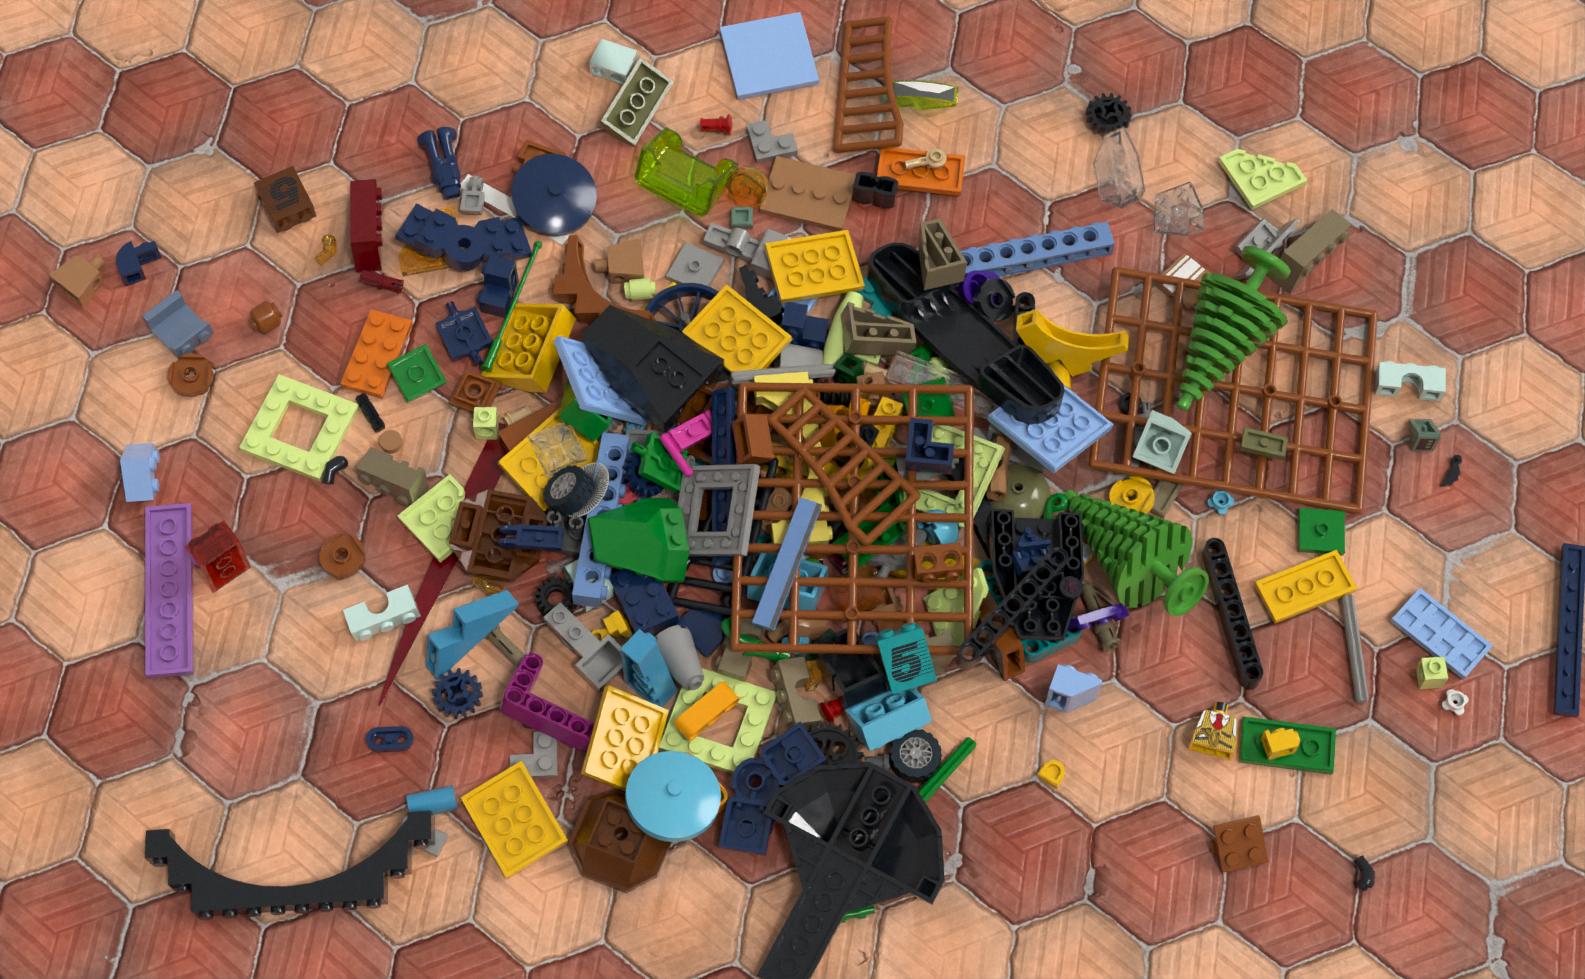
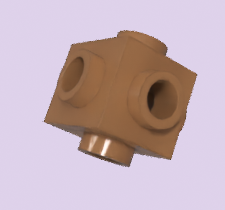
M883 371L857 376L858 384H887ZM860 393V398L871 402L870 406L880 403L882 396L889 398L888 393Z

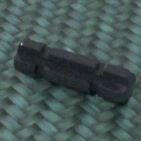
M362 393L356 397V402L359 404L368 422L372 425L373 430L378 433L385 429V423L379 417L380 415L369 401L368 396Z

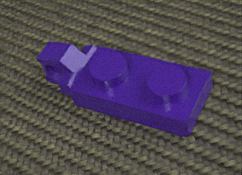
M1122 603L1072 618L1068 630L1078 628V631H1082L1092 627L1091 623L1096 622L1097 626L1110 622V618L1119 621L1129 616L1125 604L1124 606Z

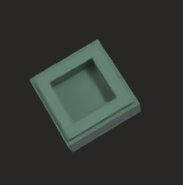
M731 207V229H753V207Z

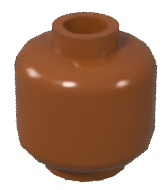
M264 301L250 311L252 318L248 321L255 331L260 329L262 333H268L281 324L280 318L283 316L274 302L270 304L268 301Z

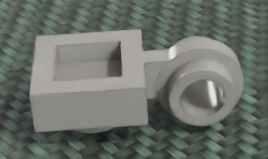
M479 175L469 178L468 188L471 191L463 190L460 205L461 213L482 215L485 193L479 191L483 190L484 179L480 178Z

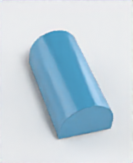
M453 785L406 795L409 812L432 811L433 815L458 810Z

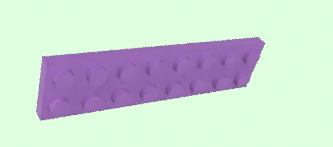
M191 503L148 506L145 507V676L149 679L194 675Z

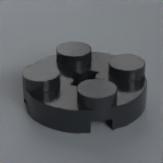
M991 278L984 280L980 283L972 298L977 309L992 322L1009 318L1015 308V305H1013L1015 293L1011 285L1003 279ZM993 296H997V304L993 303Z

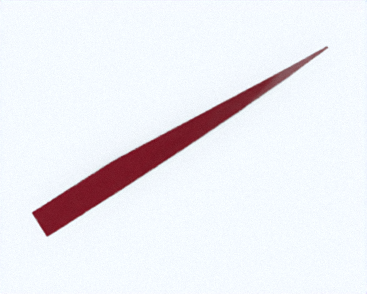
M499 423V431L506 428L505 424ZM499 436L498 440H487L465 485V499H470L487 489H495L503 472V469L497 463L507 454L499 442ZM454 552L441 563L435 557L432 559L415 600L421 616L416 618L415 621L406 624L378 703L379 706H381L404 659L458 560Z

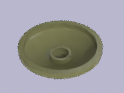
M1009 464L1007 497L1003 501L997 502L988 499L992 508L1014 510V517L1041 519L1046 501L1051 496L1050 487L1041 473L1030 467ZM1015 487H1021L1022 490L1017 491L1015 490Z

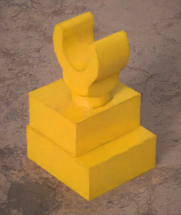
M619 610L603 619L607 627L606 629H595L591 632L595 637L601 635L600 642L608 634L615 639L620 636L627 639L634 635L625 615Z

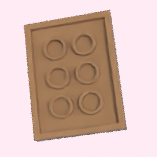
M776 156L760 206V213L836 232L843 231L853 198V184L856 174Z

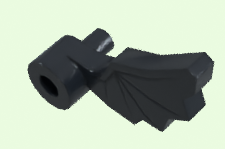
M1455 455L1451 458L1452 468L1447 471L1446 477L1440 485L1441 487L1451 486L1453 482L1458 481V476L1461 474L1458 465L1462 462L1460 455Z

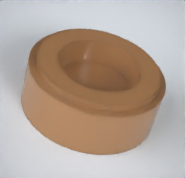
M394 430L385 431L379 439L380 446L386 453L398 452L403 444L401 435Z

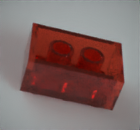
M224 520L219 524L212 525L206 533L200 537L193 538L185 546L198 575L212 593H215L251 568L239 539Z

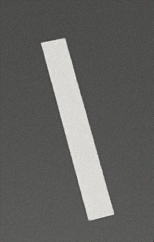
M468 174L461 182L460 188L471 191L468 188L469 178L473 176ZM484 183L483 190L479 192L485 193V202L516 218L517 215L513 209L511 198ZM571 234L547 237L563 245Z

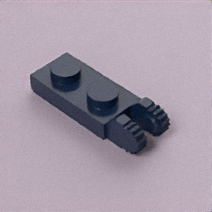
M525 524L500 526V533L516 535V539H499L498 545L502 548L513 549L516 547V549L562 552L564 527Z

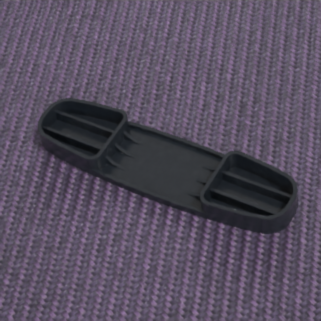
M890 243L878 248L871 254L867 271V278L870 284L901 320L914 324L915 334L958 374L1021 422L1039 424L1049 420L1059 412L1065 389L1063 383L1052 369L1031 347L1027 345L1017 346L988 317L953 289L950 284L924 290L918 250L908 244Z

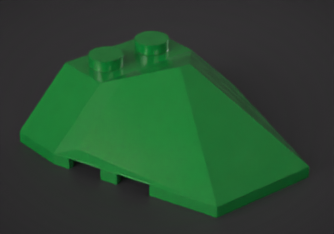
M645 498L587 519L595 562L620 570L625 568L635 571L636 575L654 577L655 581L662 583L684 582L689 545L682 509L671 499Z

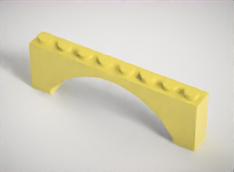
M808 372L754 376L753 382L813 383V380L808 378ZM754 391L755 405H762L774 412L795 392ZM805 398L803 414L813 406ZM794 406L786 414L794 415ZM806 424L803 426V443L819 430L818 424ZM819 441L814 447H821V442ZM813 456L816 461L819 459L818 456ZM808 466V479H818L813 470ZM825 488L804 489L801 498L822 504L821 511L829 512V505L824 504V497H827V490ZM780 520L778 523H772V544L783 543L791 520ZM816 521L808 544H828L829 540H832L831 526H827V521Z

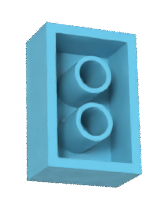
M761 553L750 576H770L778 553ZM802 559L800 563V577H827L828 566ZM748 585L747 598L760 602L766 586ZM799 586V610H816L825 587ZM790 592L784 605V609L787 610L790 608Z
M915 688L892 694L887 689L881 694L845 709L852 732L869 751L879 749L884 744L894 739H900L905 734L921 729L925 724L932 722L925 698Z

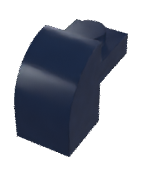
M130 241L118 251L116 264L125 287L146 280L141 265L162 258L155 241L142 243L135 248L132 241Z

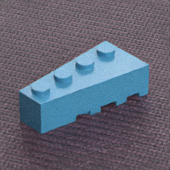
M639 629L620 649L624 682L646 701L663 707L677 693V689L657 645V640L649 632L645 634Z

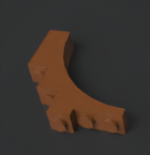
M569 235L568 243L565 245L566 260L562 266L563 274L555 275V282L551 287L552 294L559 303H574V314L582 323L594 322L609 305L656 322V319L648 310H632L621 307L598 294L592 288L586 274L584 244L577 235Z

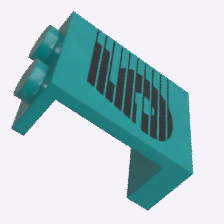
M906 623L901 626L902 629L895 631L892 629L879 632V636L874 637L875 642L879 646L888 678V688L892 694L937 681L923 628L919 623Z

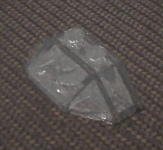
M1122 126L1104 134L1103 142L1093 162L1100 200L1120 209L1140 201L1145 192L1138 152L1126 128Z

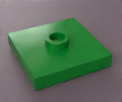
M426 344L386 364L407 403L447 383Z
M945 377L918 383L925 385H947ZM902 393L908 412V393ZM917 393V416L956 417L950 394Z
M1299 508L1298 552L1327 554L1337 550L1339 555H1344L1345 511Z

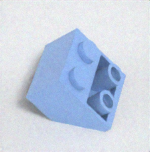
M1058 664L1045 705L1068 713L1096 701L1102 680L1095 674L1076 671L1070 665L1062 666Z

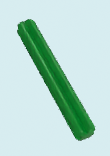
M967 737L918 790L925 803L976 748V742L970 737Z

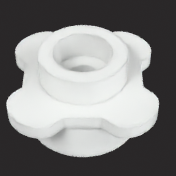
M1448 690L1446 692L1447 698L1442 703L1443 709L1454 711L1456 715H1462L1464 713V706L1469 701L1468 697L1460 691Z

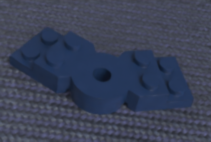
M416 203L395 236V240L433 259L443 255L446 264L459 271L473 270L480 265L482 260L488 262L490 254L515 261L530 258L532 255L526 234L518 217L502 221L500 217L478 221L476 226L472 227L469 225H458L455 217L437 208L433 212Z
M801 721L761 749L760 759H746L734 770L732 787L736 796L731 797L727 801L719 848L766 856L774 820L765 816L763 812L775 790L784 787L797 777L828 761ZM754 778H762V784L759 787H751V782Z

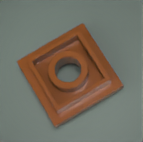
M465 370L449 404L474 413V407H491L502 383ZM472 389L481 390L478 395L469 394Z

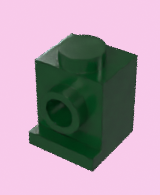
M845 353L833 366L836 370V380L840 383L858 384L857 376L864 375V361L849 353Z

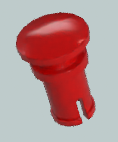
M728 114L727 118H723V116L714 119L701 118L700 127L702 128H700V131H719V133L727 131V134L731 135L733 128L732 117Z
M838 699L834 701L829 700L827 704L824 702L819 704L823 717L829 723H833L834 717H839L841 712L845 711Z

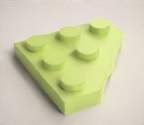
M1236 149L1219 157L1218 160L1251 210L1294 191L1307 183V179L1296 164L1290 162L1284 164L1275 161V158L1259 154L1254 156L1245 153L1246 151Z
M449 474L398 515L399 520L440 563L453 553L449 540L459 503L465 499V490Z
M980 568L973 570V629H975L981 612L979 608L982 599L986 598L989 591L983 570ZM940 588L924 597L928 612L964 613V589ZM932 622L936 636L942 635V630L949 628L954 646L962 645L964 642V622Z

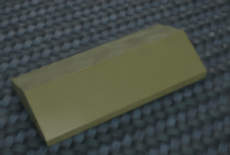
M640 57L600 120V124L613 138L634 147L674 81Z

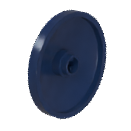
M543 154L528 160L517 171L511 187V203L517 217L529 229L546 236H564L582 228L591 218L597 200L596 185L589 171L578 161L561 154Z

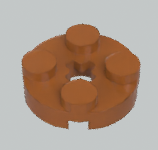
M195 353L180 356V359L175 363L173 361L168 369V380L174 392L188 397L206 394L214 378L210 363L203 356ZM190 371H194L195 377L191 379L185 377V375L190 374Z
M342 533L334 534L322 543L319 561L323 570L328 575L333 576L337 580H342L355 575L364 566L365 551L357 537L343 535ZM342 552L344 554L347 552L348 555H346V559L338 560V553Z

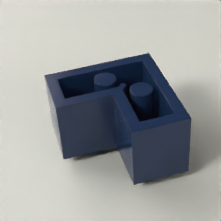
M490 254L488 262L485 261L482 266L485 286L483 291L480 290L478 293L477 303H479L482 313L505 318L519 283L516 261Z
M786 301L781 328L792 336V341L789 344L820 349L823 352L829 331V319L808 316V305Z
M910 418L905 470L951 475L954 444L931 442L933 420Z

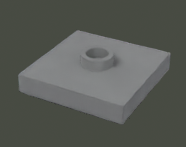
M685 242L669 269L666 279L676 284L699 283L710 287L724 263V258Z

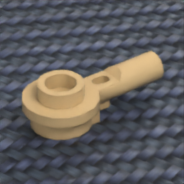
M931 149L927 152L926 157L904 161L905 169L919 166H927L929 169H940L945 165L947 156L941 149Z

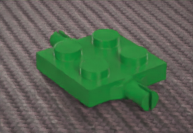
M653 432L647 434L645 446L633 442L630 450L641 455L638 474L673 493L679 491L683 472L660 441V436ZM687 450L680 452L685 461L688 453Z

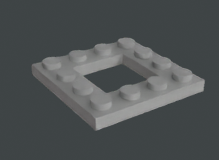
M756 464L690 466L693 475L691 477L682 475L678 506L682 509L689 556H747L760 466ZM733 489L727 532H697L703 490Z

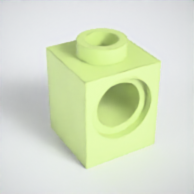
M474 407L473 429L476 440H498L499 417L497 407Z
M1445 657L1421 658L1416 666L1419 689L1442 688L1448 679Z

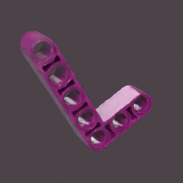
M536 653L526 654L505 690L500 710L512 719L587 753L595 723L530 693L539 677L543 666V659Z

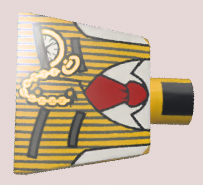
M1215 702L1213 711H1203L1188 750L1232 760L1236 749V718L1226 715L1228 710L1226 703Z

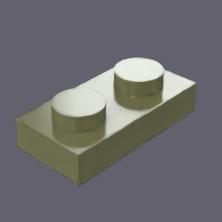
M1244 427L1239 450L1284 460L1288 437Z

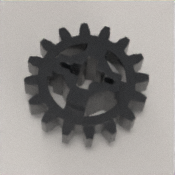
M1102 93L1101 98L1095 96L1093 101H1089L1088 108L1086 109V123H1091L1090 129L1097 128L1096 134H1099L1101 131L1104 132L1106 137L1108 133L1116 136V131L1122 134L1124 128L1129 127L1132 114H1130L1131 107L1127 106V100L1120 101L1121 96L1119 95L1114 98L1113 93H1110L1109 97H1106L1104 93Z

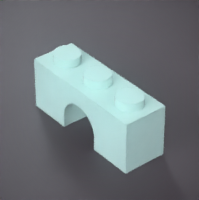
M1393 361L1379 362L1375 371V395L1397 397L1401 384L1411 383L1417 387L1420 400L1441 402L1446 392V368H1439L1436 365L1418 366L1414 363L1398 364Z
M408 584L386 593L389 604L382 613H371L365 602L343 610L350 632L356 642L366 641L380 632H389L395 626L409 624L421 616Z

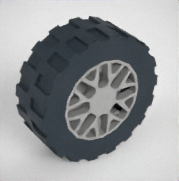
M569 465L560 469L549 479L544 488L543 500L555 513L559 512L563 517L573 515L587 504V501L590 500L591 494L594 491V482L580 467Z
M923 729L913 730L902 738L894 740L890 749L892 770L895 771L898 777L915 784V782L923 783L925 780L928 781L940 767L942 749L938 744L939 741L933 737V734L927 733Z

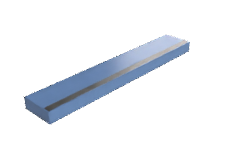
M800 497L753 618V625L775 631L820 514L822 504Z

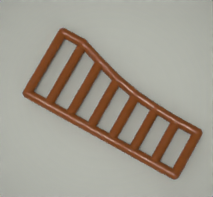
M889 16L852 20L845 23L833 150L836 153L899 147L902 145L904 123L897 105L891 76L892 18ZM884 25L883 34L852 38V29ZM882 43V52L850 55L851 46ZM882 60L883 69L849 73V64ZM884 78L885 86L847 90L848 81ZM887 95L889 102L888 104L845 108L846 99ZM892 112L894 121L844 126L845 116ZM895 129L894 139L842 144L843 134Z
M801 387L767 418L768 424L786 440L813 470L827 490L847 530L864 546H869L920 499V493L807 387ZM804 397L813 406L786 429L778 420ZM820 412L829 421L805 443L801 444L794 435ZM836 427L845 436L816 461L808 451ZM850 442L854 443L860 451L829 479L822 468ZM866 457L870 458L877 466L841 498L835 486ZM881 473H886L893 481L851 519L846 506ZM901 487L909 496L871 532L866 535L857 527L893 492Z

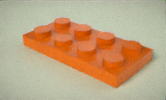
M893 147L881 148L877 177L888 176L898 181V189L961 196L965 156L946 154L947 161L940 169H929L927 166L905 169L904 161L926 157L928 151Z
M371 309L340 382L341 388L383 399L392 377L386 364L400 357L413 326L412 320Z

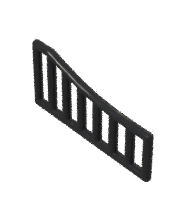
M776 457L768 462L761 463L768 465L765 478H775L779 463ZM763 487L760 499H755L754 507L757 508V511H766L772 487ZM712 506L700 532H710L712 529ZM752 520L749 543H758L763 520ZM747 552V556H744L742 576H749L755 552ZM688 556L686 572L691 564L733 571V562L715 565L712 563V558ZM685 576L683 583H671L668 594L674 606L731 616V607L679 598L677 594L680 584L732 594V584ZM741 585V604L746 585Z

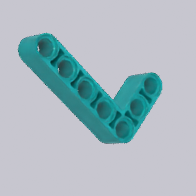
M985 560L980 563L978 568L982 569L983 572L989 571L993 574L991 560ZM993 575L985 576L989 592L997 605H999L1003 599L1001 595H996L993 592L994 590H999ZM1074 628L1077 630L1076 633L1067 631L1065 640L1051 643L1048 640L1020 639L1024 649V661L1027 663L1038 662L1077 643L1081 638L1082 631H1078V628ZM1034 647L1037 652H1029L1026 648Z

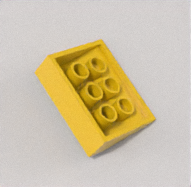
M516 303L501 338L502 344L493 363L492 371L490 373L482 371L481 375L501 382L502 385L523 391L546 393L560 360L553 340L557 336L569 338L576 318L563 304Z

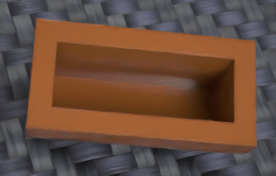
M744 414L732 422L739 464H761L774 459L767 416Z

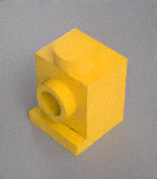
M1285 728L1274 730L1272 734H1270L1269 730H1266L1261 737L1268 760L1295 754L1300 744L1299 735L1293 729L1285 730Z

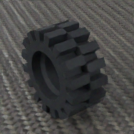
M553 576L549 577L550 581L548 582L546 579L543 580V585L539 584L537 587L538 591L535 593L537 608L542 616L547 615L555 607L548 602V597L553 592H561L565 595V601L562 604L573 614V609L576 610L577 605L573 604L572 598L573 583H569L566 578L562 580L561 576H557V580H554Z

